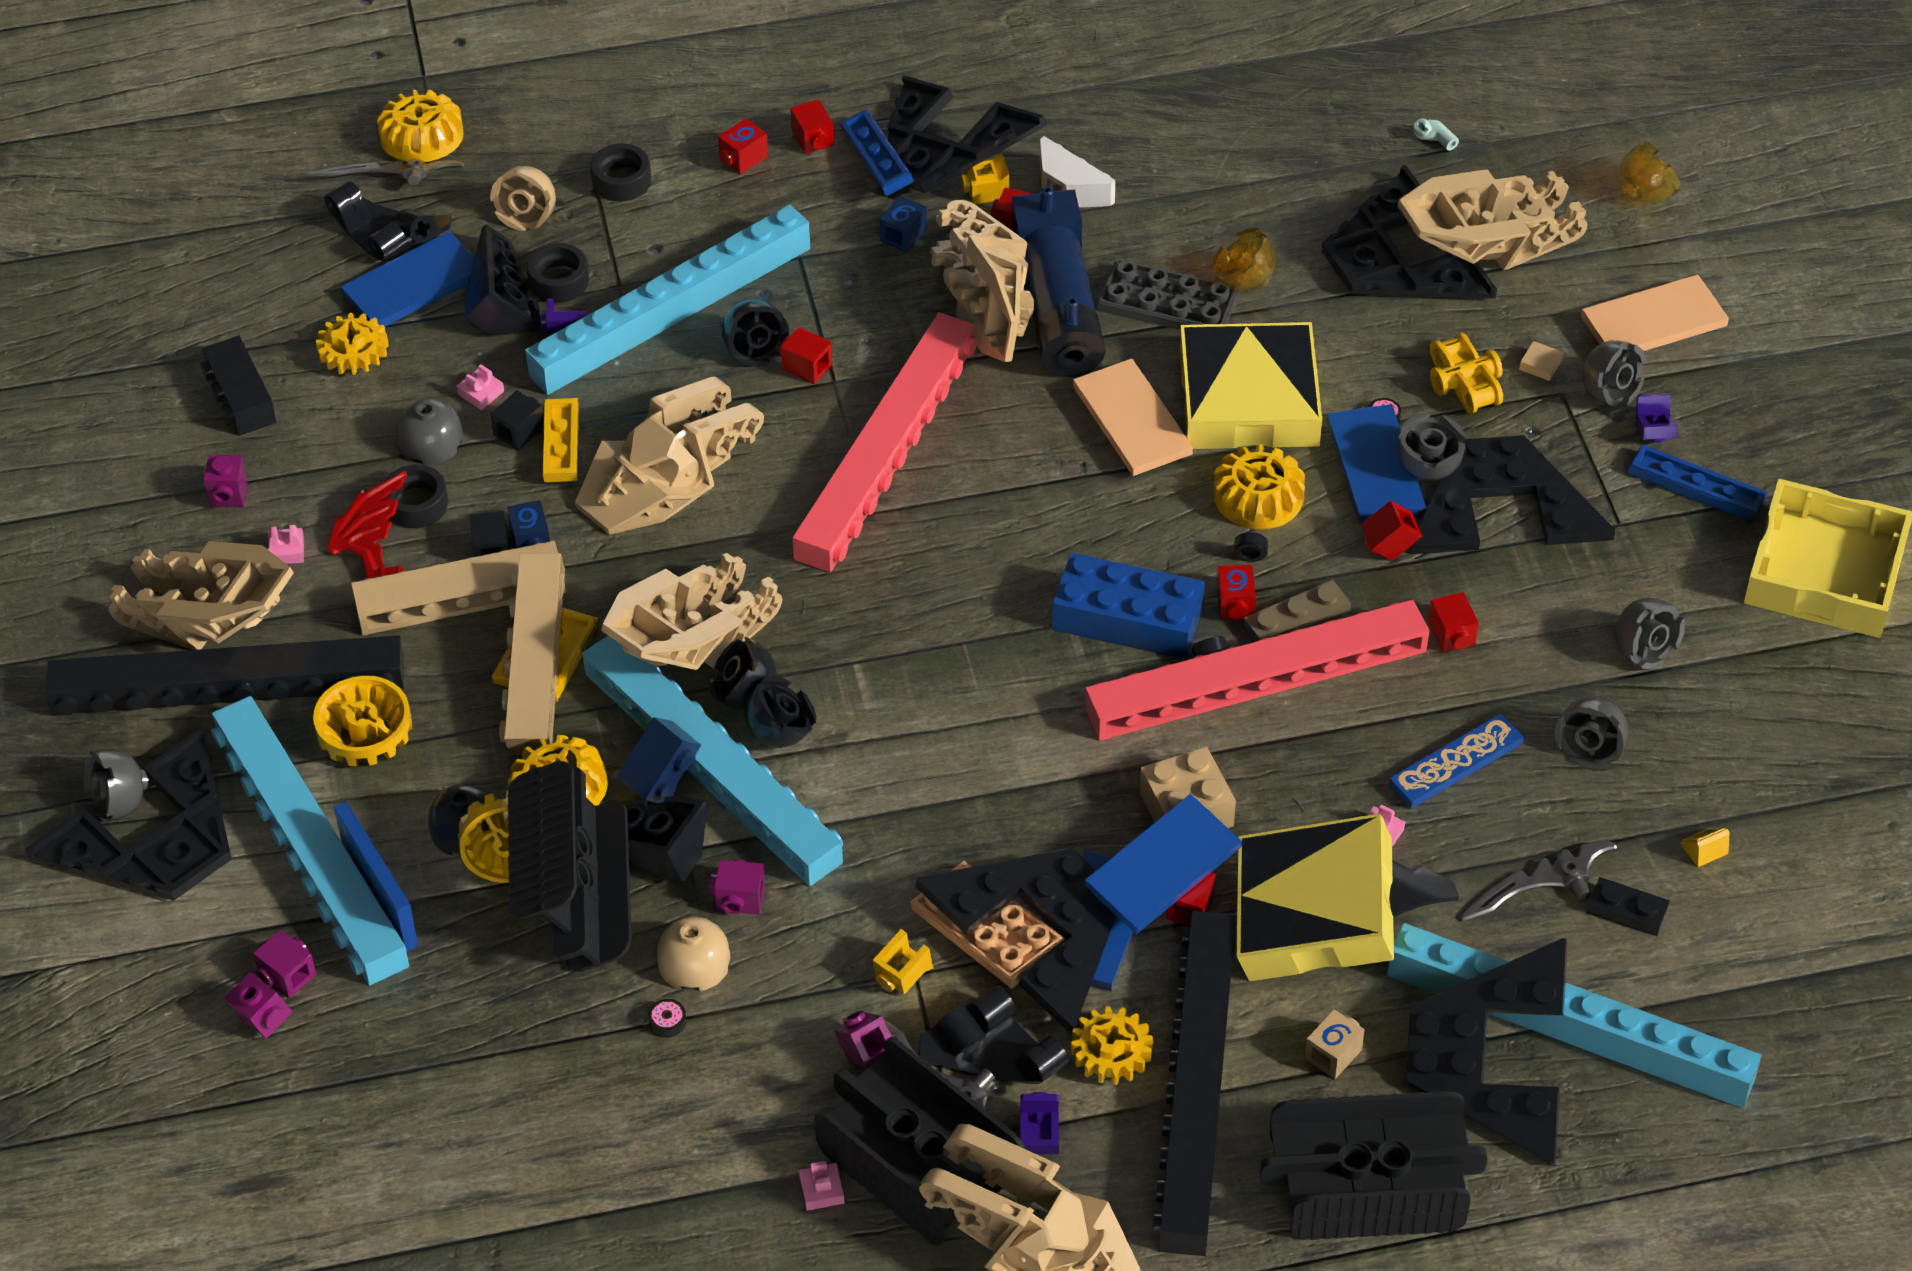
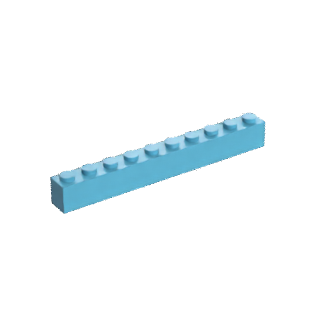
M789 204L527 348L525 352L529 377L546 395H549L810 250L809 221Z
M610 636L605 637L582 652L585 674L641 728L646 730L653 717L670 720L701 744L696 753L694 763L687 771L809 887L843 864V841L834 829L826 828L819 821L813 809L810 807L805 808L796 800L794 793L788 786H781L764 764L759 765L751 758L743 744H736L728 736L725 728L719 722H713L706 716L701 705L696 701L691 702L674 680L669 681L661 674L658 666L651 665L624 652L622 649L623 645Z
M249 696L213 712L215 727L211 729V733L219 748L225 746L228 751L225 755L229 766L234 773L240 771L243 776L240 777V781L247 796H255L257 799L255 806L263 822L267 820L271 822V834L279 847L282 845L286 847L287 852H285L291 869L294 872L300 870L303 875L300 878L303 888L309 897L315 895L318 900L316 907L323 922L327 923L330 921L334 927L332 934L340 949L346 947L350 955L347 957L356 975L362 974L370 986L408 968L409 962L403 941L253 698Z
M1404 923L1394 943V960L1389 961L1387 976L1438 994L1509 961ZM1569 983L1565 985L1564 1016L1488 1013L1743 1109L1754 1084L1762 1054Z

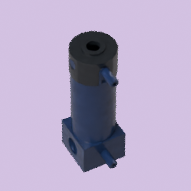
M1043 187L1041 193L1011 196V231L1027 242L1024 258L1028 263L1026 282L1028 291H1030L1034 299L1035 332L1043 367L1050 373L1060 377H1075L1086 374L1103 361L1106 348L1098 314L1095 311L1082 254V217L1076 191L1074 189L1053 192L1051 187Z

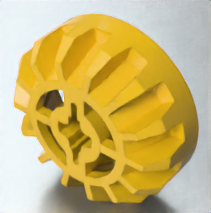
M412 90L409 97L398 94L394 102L389 101L382 108V112L377 118L379 139L383 150L390 156L406 162L410 160L429 162L443 158L452 153L463 139L464 132L460 108L444 94L437 96L432 90H428L426 95H418L417 90Z
M1259 444L1256 446L1255 452L1250 453L1247 447L1244 446L1237 449L1236 455L1233 453L1226 455L1222 459V464L1216 468L1213 499L1219 512L1236 525L1258 530L1276 528L1291 521L1301 510L1304 501L1305 475L1303 470L1298 468V462L1293 457L1288 455L1283 458V451L1276 447L1272 453L1264 452V446ZM1274 468L1282 471L1284 477L1275 474Z
M356 676L334 684L319 698L313 713L314 727L321 749L328 751L330 758L335 761L341 762L346 758L349 766H358L359 760L367 758L370 766L376 765L377 756L381 754L390 759L396 755V747L401 748L408 742V732L412 729L409 702L404 692L393 682L376 676ZM384 721L389 725L390 730L385 726ZM343 728L349 731L351 743L348 746L341 740Z
M557 735L556 743L548 744L542 738L539 740L540 748L534 751L530 747H526L521 753L523 759H516L510 768L512 774L508 778V787L522 773L557 761L568 763L566 757L575 756L577 759L576 767L580 768L586 775V798L595 806L599 805L608 787V775L598 750L595 746L588 745L586 740L578 737H573L570 741L565 735Z
M508 790L506 798L497 800L495 795L490 793L485 796L484 805L478 801L474 802L468 807V814L461 817L459 822V849L464 864L477 876L499 883H509ZM483 819L489 825V830L486 832L483 831L481 826Z

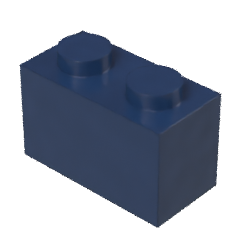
M653 717L616 777L642 799L656 803L664 802L665 797L674 794L679 779L685 770L694 763L696 753L701 744L673 721Z

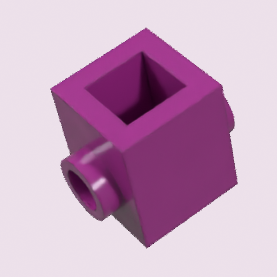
M208 455L204 485L210 507H244L248 480L242 456Z
M720 860L718 873L711 874L709 883V895L715 896L716 911H725L730 914L747 913L760 915L765 888L764 864L751 863L744 860Z
M281 930L271 939L263 941L257 951L253 953L257 966L255 971L257 977L269 987L272 985L288 998L316 975L312 954L299 938L294 937L292 939Z
M252 972L224 998L243 1021L266 1039L292 1013V1010L278 993Z
M857 1011L843 1019L844 1024L836 1028L834 1032L849 1063L868 1068L884 1054V1041L892 1036L882 1016Z

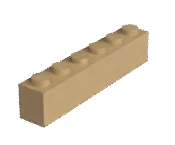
M555 541L537 543L531 546L503 550L483 556L470 557L459 561L436 564L430 567L353 582L351 585L362 636L510 605V598L516 597L517 588H514L512 585V569L519 565V553H558Z
M519 553V565L512 569V585L514 588H517L516 597L510 598L509 606L510 617L514 618V626L508 627L507 646L512 648L511 658L505 659L504 666L505 679H509V688L503 689L502 708L507 710L506 721H500L499 726L500 741L506 743L509 755H522L521 753L526 747H530L535 751L540 748L539 740L542 738L548 744H551L553 741L565 568L561 553Z

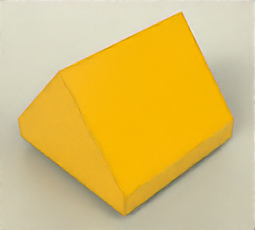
M1707 828L1682 839L1681 845L1696 866L1700 867L1728 854L1730 834L1728 829Z

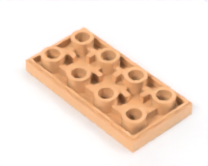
M1699 275L1582 309L1581 318L1599 344L1609 340L1625 341L1639 346L1643 351L1728 325L1729 317Z
M1133 359L1073 379V388L1132 476L1193 454V446Z
M962 861L952 870H958L972 866L969 865L967 862ZM922 893L910 901L911 909L1011 989L1019 983L1022 975L1065 942L1064 937L1014 899L967 935Z

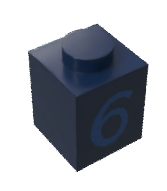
M900 195L880 218V241L907 253L927 230V206Z
M541 500L507 507L515 549L537 543L550 542Z

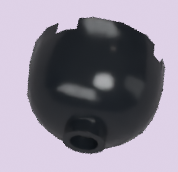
M759 299L744 300L734 305L726 314L722 325V339L729 353L741 364L752 367L766 365L771 362L767 358L773 357L776 353L780 355L781 343L789 336V325L782 313L771 303Z
M744 637L745 641L739 639L732 641L723 650L714 666L715 669L719 670L716 681L710 679L709 684L710 694L714 700L736 709H745L748 696L765 677L776 676L775 660L761 644L748 637Z
M777 676L765 677L752 690L746 700L744 716L748 728L758 741L772 747L783 748L800 742L813 729L812 726L816 723L817 716L814 706L802 690L798 693L794 692L788 687L792 682Z
M456 784L444 789L436 796L429 809L428 828L430 837L438 849L452 856V851L460 853L458 838L460 819L468 814V807L474 802L478 801L483 805L485 804V796L488 795L486 791L471 784ZM483 819L481 826L483 831L486 832L489 830V825Z

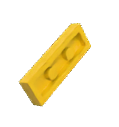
M578 398L545 399L544 482L578 481Z

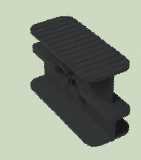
M557 761L520 774L513 780L508 789L510 911L520 919L543 914L551 920L553 954L560 960H565L569 968L580 972L618 960L630 948L632 935L628 813L626 807L616 800L595 806L586 798L585 773L578 767H571L567 762Z
M889 1037L884 1041V1054L857 1078L846 1069L840 1068L833 1075L834 1088L845 1100L831 1113L819 1111L814 1116L816 1141L822 1153L831 1162L837 1163L842 1171L846 1172L852 1179H855L860 1186H863L866 1191L873 1194L877 1200L884 1203L888 1209H891L895 1215L901 1217L906 1224H909L912 1229L919 1232L923 1238L930 1241L933 1245H940L944 1242V1230L957 1218L952 1208L947 1209L934 1206L932 1209H929L925 1206L927 1200L921 1195L919 1187L921 1186L922 1179L931 1169L938 1168L948 1171L996 1194L1003 1189L997 1184L992 1188L984 1183L986 1179L983 1176L986 1171L982 1169L980 1164L967 1160L964 1164L960 1162L958 1165L947 1158L950 1152L944 1149L943 1145L952 1135L957 1125L969 1124L1026 1149L1022 1140L1012 1130L1005 1127L1002 1122H999L992 1114L990 1115L986 1109L980 1107L976 1101L970 1099L966 1093L960 1091L956 1085L950 1083L946 1077L944 1078L941 1073L934 1070L930 1064L924 1062L920 1056L914 1054L910 1048L908 1049L905 1044L894 1037ZM900 1130L910 1131L905 1134L897 1133ZM927 1153H936V1154H938V1155L933 1156V1157L925 1156V1154H927Z
M1441 1091L1418 1092L1415 1094H1381L1378 1096H1344L1341 1098L1291 1099L1279 1102L1271 1111L1269 1134L1273 1142L1274 1157H1267L1261 1161L1260 1176L1261 1183L1264 1185H1288L1292 1213L1291 1231L1295 1237L1302 1240L1356 1238L1360 1236L1376 1237L1381 1235L1394 1236L1397 1234H1431L1433 1232L1444 1233L1456 1231L1466 1224L1471 1199L1469 1192L1465 1188L1463 1175H1474L1484 1172L1487 1163L1486 1148L1483 1146H1468L1463 1116L1465 1102L1463 1096L1457 1092ZM1386 1163H1395L1399 1166H1390ZM1348 1165H1357L1360 1168L1354 1169Z

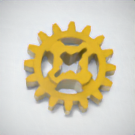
M349 313L348 319L344 320L342 317L336 316L337 323L326 322V331H318L319 340H316V346L321 363L326 362L329 370L337 366L339 374H343L346 369H350L352 375H356L359 368L368 372L369 364L378 366L380 365L379 357L387 356L386 348L389 347L384 325H378L377 318L375 317L367 321L366 314L364 313L359 318H354L353 313Z
M1106 1006L1105 1014L1102 1015L1093 1009L1091 1010V1020L1081 1017L1079 1019V1028H1073L1071 1055H1075L1076 1067L1085 1066L1084 1076L1089 1077L1096 1073L1098 1074V1083H1103L1106 1077H1111L1113 1084L1118 1085L1120 1076H1124L1130 1082L1133 1080L1134 1070L1143 1074L1145 1062H1151L1153 1036L1148 1035L1149 1025L1147 1023L1139 1025V1015L1137 1013L1133 1014L1130 1018L1126 1016V1008L1122 1007L1118 1014L1112 1013L1110 1006Z

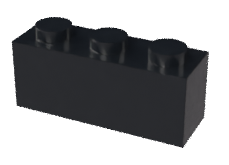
M240 335L203 347L205 361L200 362V366L206 381H213L211 389L216 402H223L224 404L221 408L226 423L228 425L234 424L239 436L277 423L272 399Z

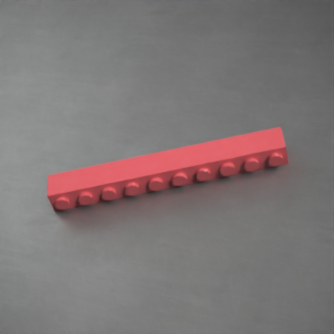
M938 312L793 536V555L795 561L831 573L837 562L844 560L852 538L859 536L864 519L868 514L872 515L875 511L878 497L882 491L886 492L889 489L892 475L896 469L903 467L908 450L911 445L915 446L918 443L925 423L929 424L932 421L939 401L946 399L950 384L953 379L960 377L967 357L974 355L977 339L974 338L973 323Z
M1414 600L1393 603L1380 609L1368 612L1363 611L1354 616L1339 620H1329L1313 627L1296 629L1287 634L1263 638L1257 642L1238 647H1229L1226 650L1209 655H1199L1183 662L1166 664L1160 668L1142 673H1132L1116 680L1096 683L1085 688V711L1098 740L1101 741L1427 652L1429 628Z

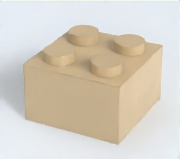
M1208 747L1141 767L1140 795L1154 822L1158 821L1191 794L1227 828L1234 826L1236 800Z

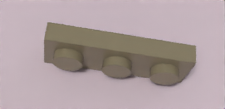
M1331 580L1244 617L1243 626L1253 640L1257 642L1263 638H1272L1290 633L1296 629L1313 627L1350 612L1351 602L1334 580Z

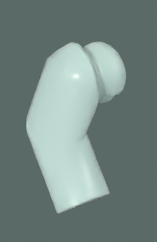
M1421 118L1416 120L1413 125L1416 137L1421 140L1438 141L1448 151L1453 150L1459 143V139L1438 120Z

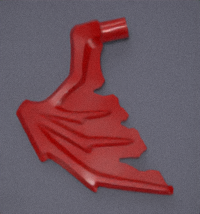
M406 471L391 477L366 492L361 490L347 511L340 518H335L327 551L333 556L346 551L361 558L364 563L367 579L404 571L401 565L386 568L382 558L383 548L376 543L388 537V530L392 526L388 519L396 513L398 505L397 500L391 497L385 498L391 492L402 488L404 479L408 476Z

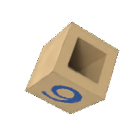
M1334 1009L1307 1038L1305 1060L1333 1079H1336L1362 1051L1365 1029L1355 1019L1344 1016Z

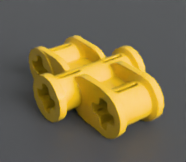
M1464 332L1457 333L1455 338L1442 342L1435 340L1430 343V354L1436 366L1430 371V379L1433 389L1438 396H1444L1449 390L1454 389L1458 399L1469 414L1476 413L1478 408L1490 404L1494 406L1502 404L1503 392L1496 378L1502 376L1503 369L1501 360L1495 350H1487L1483 356H1478L1477 351Z

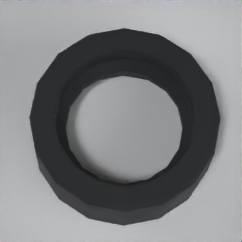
M617 143L598 150L592 157L590 164L592 184L594 190L601 197L621 202L633 200L643 195L650 187V161L648 155L641 148L632 144ZM619 166L632 167L638 170L632 176L621 179L604 175L606 171Z
M567 243L547 244L535 250L527 260V276L530 289L541 300L554 299V303L567 302L584 293L589 285L587 258L583 251L574 245ZM554 266H567L576 270L571 276L556 280L544 278L540 275L546 269Z
M419 464L403 466L393 471L385 481L404 471L407 472L408 476L404 479L402 488L391 492L385 499L391 497L396 500L402 492L412 488H427L435 494L431 499L417 505H405L398 502L396 513L390 519L395 524L404 528L416 529L430 526L440 520L445 514L449 503L444 477L436 469Z

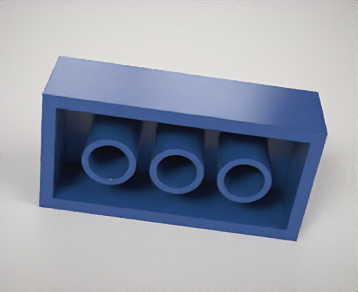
M1071 552L1053 601L1052 630L1187 659L1203 610L1205 581Z

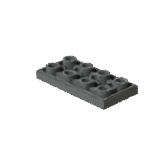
M1116 259L1097 302V311L1179 330L1181 325L1228 324L1239 296L1240 287L1224 282L1198 278L1193 275L1172 272L1162 268L1137 264L1132 261Z

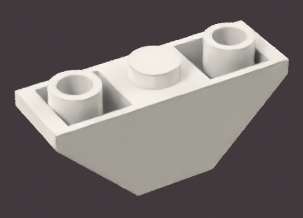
M1043 136L1040 139L1042 188L1051 187L1053 192L1075 189L1079 207L1111 206L1115 203V180L1047 137Z

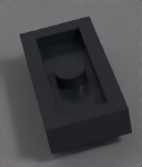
M1599 877L1589 901L1587 913L1658 936L1670 900Z

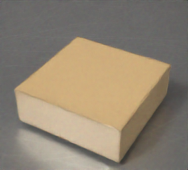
M1533 341L1520 362L1519 370L1550 381L1563 359L1564 352Z

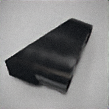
M351 181L346 182L324 196L328 210L346 233L362 249L380 261H385L415 242H428L451 227V214L431 216L408 208L401 211L386 208L364 198L359 188Z
M1392 860L1393 881L1390 888L1389 901L1393 917L1430 904L1458 901L1459 895L1453 881L1425 867L1412 866L1407 868Z
M998 985L992 987L966 1006L962 1004L949 1012L934 1027L923 1033L919 1041V1056L924 1062L977 1076L985 1068L994 1075V1080L1040 1084L1069 1064L1068 1055L1057 1039L1048 1036L1038 1043L1013 1018L1015 1006L1012 999Z

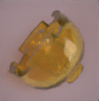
M1645 140L1633 147L1624 156L1620 166V176L1623 180L1620 187L1630 200L1636 198L1644 204L1654 205L1674 196L1679 191L1678 188L1681 187V183L1670 163L1665 166L1655 156L1659 150Z
M1248 228L1235 234L1238 240L1233 242L1227 249L1222 245L1213 257L1211 269L1215 272L1216 278L1229 286L1231 290L1238 292H1250L1265 287L1270 282L1277 263L1275 248L1270 239L1258 228Z

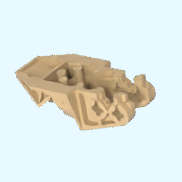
M1488 169L1432 177L1399 199L1398 207L1419 238L1439 247L1442 251L1452 253L1472 264L1479 260L1496 259L1503 270H1508L1578 240L1584 235L1588 226L1584 219L1586 210L1581 208L1582 205L1579 201L1569 203L1566 212L1560 215L1558 219L1554 218L1555 212L1553 210L1562 204L1569 188L1567 183H1564L1565 180L1562 176L1557 177L1554 171L1547 172L1545 180L1540 181L1534 188L1533 180L1527 178L1526 175L1494 179Z
M966 200L951 201L947 205V209L939 210V215H936V222L940 227L953 226L954 228L950 230V240L937 241L936 247H931V264L933 266L943 265L946 267L943 272L944 283L958 302L956 316L958 319L974 324V338L977 339V347L980 352L1003 362L1012 361L1016 336L1023 337L1034 311V299L1030 291H1024L1028 263L1024 259L1027 242L974 203Z
M709 377L653 397L650 401L647 419L629 433L626 441H601L575 501L576 508L609 535L666 521L714 487L711 471L731 458L730 451L735 446L738 437L744 443L748 442L751 444L755 441V434L760 430L764 421L763 413L750 403H744L726 410L725 405L732 401L731 389L717 377ZM705 411H707V414L710 415L700 419L702 413Z
M209 541L201 553L171 551L162 560L156 558L150 549H144L140 556L134 557L130 568L137 579L147 588L139 590L136 595L137 599L129 595L124 586L114 585L109 596L112 601L109 606V613L118 623L125 627L191 650H199L203 648L208 639L219 644L241 628L247 629L256 626L280 601L279 594L294 572L290 566L263 545ZM153 591L162 593L164 595L156 596Z
M725 553L722 555L721 562L716 568L702 565L680 577L664 569L619 592L603 622L601 631L623 645L622 649L624 652L654 666L671 664L697 670L705 662L714 668L723 650L736 639L745 641L744 637L752 638L775 617L781 607L782 596L777 592L778 586L773 583V579L766 577L760 581L759 589L755 596L748 590H741L736 594L735 602L731 604L724 603L740 587L746 569V564L742 562L743 559L738 556L734 558Z
M969 1124L957 1125L952 1135L943 1145V1148L950 1152L947 1158L958 1165L960 1162L964 1164L967 1160L980 1164L982 1169L986 1171L983 1176L986 1179L984 1183L992 1188L996 1184L1017 1197L1016 1202L938 1168L931 1169L921 1181L919 1189L921 1195L927 1200L925 1203L926 1207L932 1209L934 1206L947 1209L952 1208L957 1218L956 1221L959 1222L957 1228L993 1251L985 1265V1268L989 1271H1141L1108 1201L1070 1191L1053 1179L1060 1168L1058 1164ZM1035 1202L1049 1211L1043 1220L1033 1214L1034 1209L1029 1207L1031 1203Z

